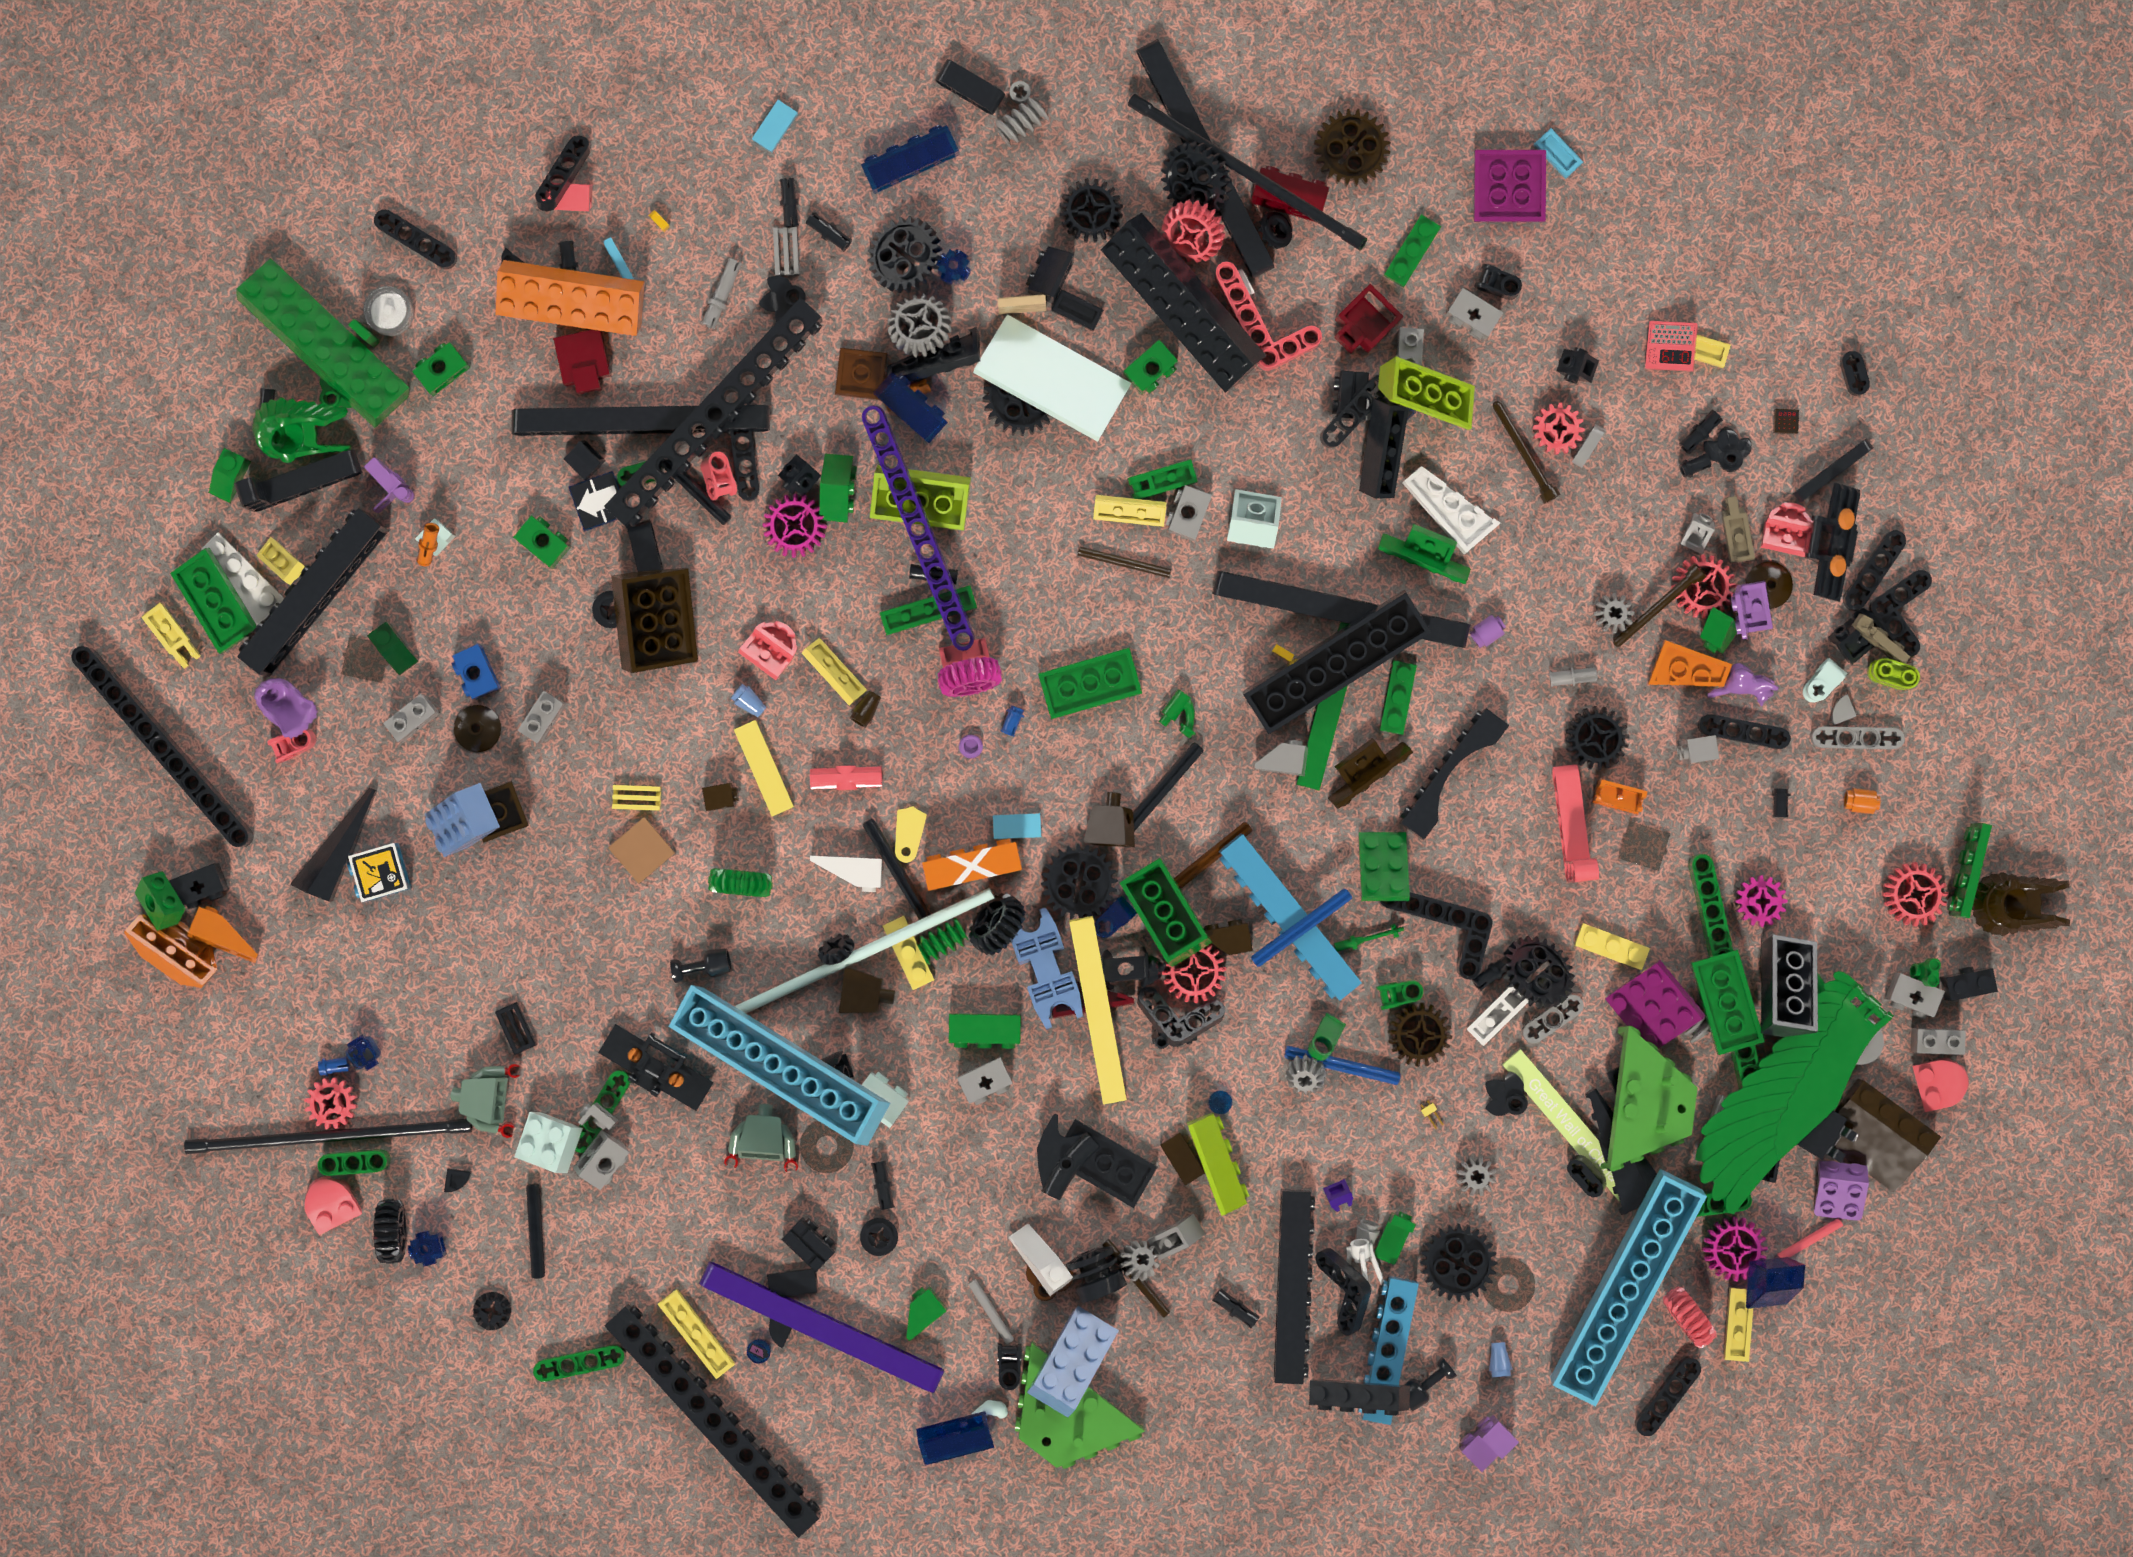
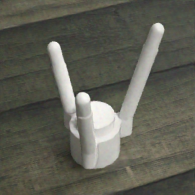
M1367 1239L1351 1241L1350 1246L1346 1247V1261L1351 1265L1353 1258L1356 1263H1361L1362 1276L1368 1281L1366 1262L1370 1257L1376 1275L1382 1285L1384 1279L1373 1252V1244L1369 1243Z

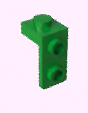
M1401 1211L1398 1214L1391 1212L1374 1251L1376 1258L1392 1265L1396 1264L1409 1232L1413 1233L1416 1223L1411 1221L1412 1216Z

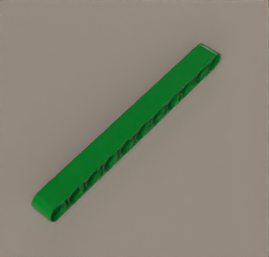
M1696 854L1690 858L1688 868L1708 956L1712 957L1718 955L1721 951L1725 953L1732 951L1733 946L1713 860L1708 855ZM1699 858L1706 862V867L1701 872L1696 869L1695 865ZM1705 881L1711 885V891L1707 895L1701 891V885ZM1711 904L1716 907L1717 911L1713 918H1709L1706 914V909ZM1715 928H1719L1722 932L1721 939L1718 941H1714L1711 936ZM1755 1045L1748 1047V1054L1745 1057H1740L1738 1050L1731 1052L1739 1090L1742 1089L1741 1082L1744 1078V1071L1747 1068H1751L1753 1072L1760 1069Z

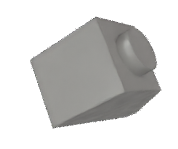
M1289 740L1288 744L1281 743L1256 762L1255 769L1305 776L1308 747L1302 746L1303 742L1298 740Z
M1191 1214L1152 1236L1147 1241L1150 1246H1155L1153 1251L1159 1255L1158 1259L1161 1260L1190 1247L1206 1233L1195 1215Z

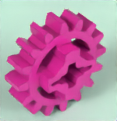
M1758 875L1757 881L1753 877H1749L1750 884L1742 882L1743 890H1736L1735 892L1740 896V899L1734 900V903L1740 904L1736 912H1743L1744 914L1741 919L1747 920L1749 918V925L1754 926L1756 921H1758L1759 927H1764L1765 921L1768 925H1773L1772 919L1780 920L1781 917L1778 913L1786 912V909L1782 907V903L1788 902L1787 899H1782V895L1786 891L1778 890L1781 883L1776 882L1772 884V877H1768L1765 881L1763 875ZM1755 887L1754 893L1750 897H1746L1748 892ZM1766 887L1770 888L1773 891L1775 897H1772L1767 892ZM1761 897L1766 900V903L1762 905L1756 904V899ZM1772 905H1775L1774 910L1768 915L1767 911ZM1747 906H1751L1755 910L1756 916L1749 912Z

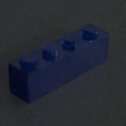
M937 125L929 129V133L922 137L915 135L909 138L907 144L900 147L898 144L887 148L885 150L886 153L877 156L875 154L864 159L865 163L861 164V167L873 194L959 156V149L948 126L942 127Z

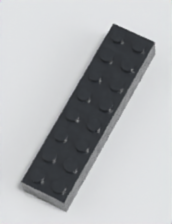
M1143 213L1127 221L1101 249L1104 255L1225 393L1242 381L1267 356Z
M358 508L356 511L352 510L345 519L347 523L342 529L338 528L330 537L331 542L326 548L322 547L316 553V560L311 567L308 565L302 570L301 579L297 584L289 586L284 593L286 597L283 601L276 603L269 611L270 617L265 622H260L254 629L256 634L250 641L247 639L240 646V653L237 657L257 674L270 677L390 531L368 512Z
M1404 589L1243 691V695L1267 733L1271 734L1432 632Z

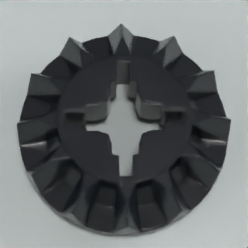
M1273 211L1268 212L1259 221L1261 224L1259 231L1263 233L1262 239L1268 241V246H1274L1275 249L1286 247L1291 242L1292 228L1289 221L1282 214ZM1274 226H1275V228H1276V229H1275V232L1277 233V235H1274V234H1273V233H1274V230L1272 229V227H1274Z
M605 591L598 595L592 606L594 619L605 628H617L615 613L609 617L608 611L602 608V606H611L614 603L613 591Z
M838 934L834 938L831 936L830 940L824 941V946L818 949V957L823 964H838L851 955L855 946L854 941L848 934Z
M884 1218L869 1220L863 1226L860 1233L861 1245L865 1251L874 1256L889 1254L898 1242V1232L895 1225ZM883 1227V1236L889 1241L881 1240L877 1246H874L876 1238L869 1232L878 1233Z
M487 1292L476 1300L473 1306V1317L477 1324L486 1330H498L505 1326L511 1317L510 1302L504 1295L498 1292ZM493 1302H495V1310L502 1314L493 1315L489 1321V1313L482 1310V1308H490Z

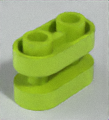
M1888 658L1871 662L1867 669V674L1871 681L1897 690L1914 688L1920 681V673L1917 668Z

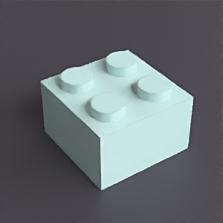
M529 1112L514 1157L554 1173H568L583 1128L541 1112Z

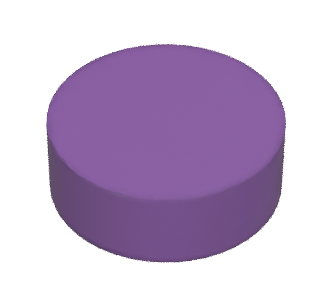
M966 735L959 743V750L966 758H976L981 754L983 744L979 737Z

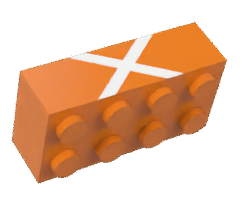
M1011 838L996 841L997 846L988 848L986 843L973 846L974 851L965 853L964 849L950 851V856L942 858L941 854L926 857L927 862H922L928 891L1022 870L1017 843L1011 842Z

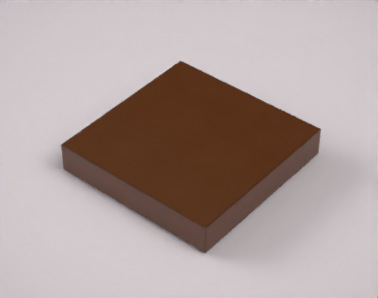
M840 347L835 395L882 401L888 353Z

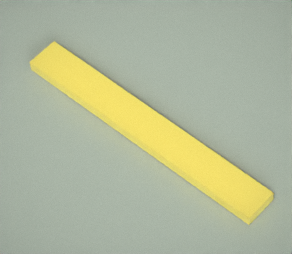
M1093 916L1069 920L1103 1104L1125 1101L1127 1099Z

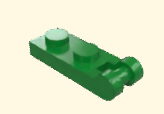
M1191 459L1127 478L1129 486L1132 485L1133 499L1141 500L1185 487V485L1189 486L1198 483ZM1148 481L1150 489L1143 490L1141 482Z

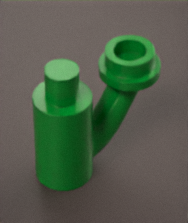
M1178 689L1161 711L1164 715L1159 720V723L1167 727L1171 720L1175 722L1184 709L1186 712V724L1181 723L1179 731L1190 739L1192 735L1195 736L1196 734L1193 731L1195 709L1191 698Z

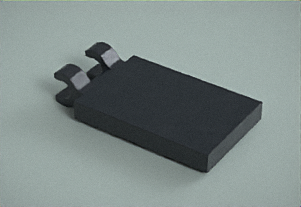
M1832 1111L1797 1145L1821 1160L1827 1154L1842 1163L1846 1155L1834 1148L1841 1136L1854 1143L1858 1133L1844 1126L1848 1119Z

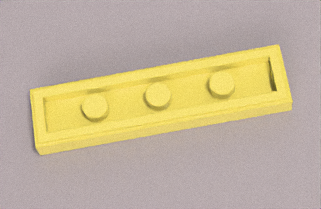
M754 720L734 729L771 816L773 817L793 808L794 805L757 721Z
M678 1289L658 1303L659 1307L715 1379L719 1378L736 1364Z

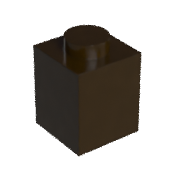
M732 783L702 788L705 809L708 812L736 807V801H739L738 789L733 787Z

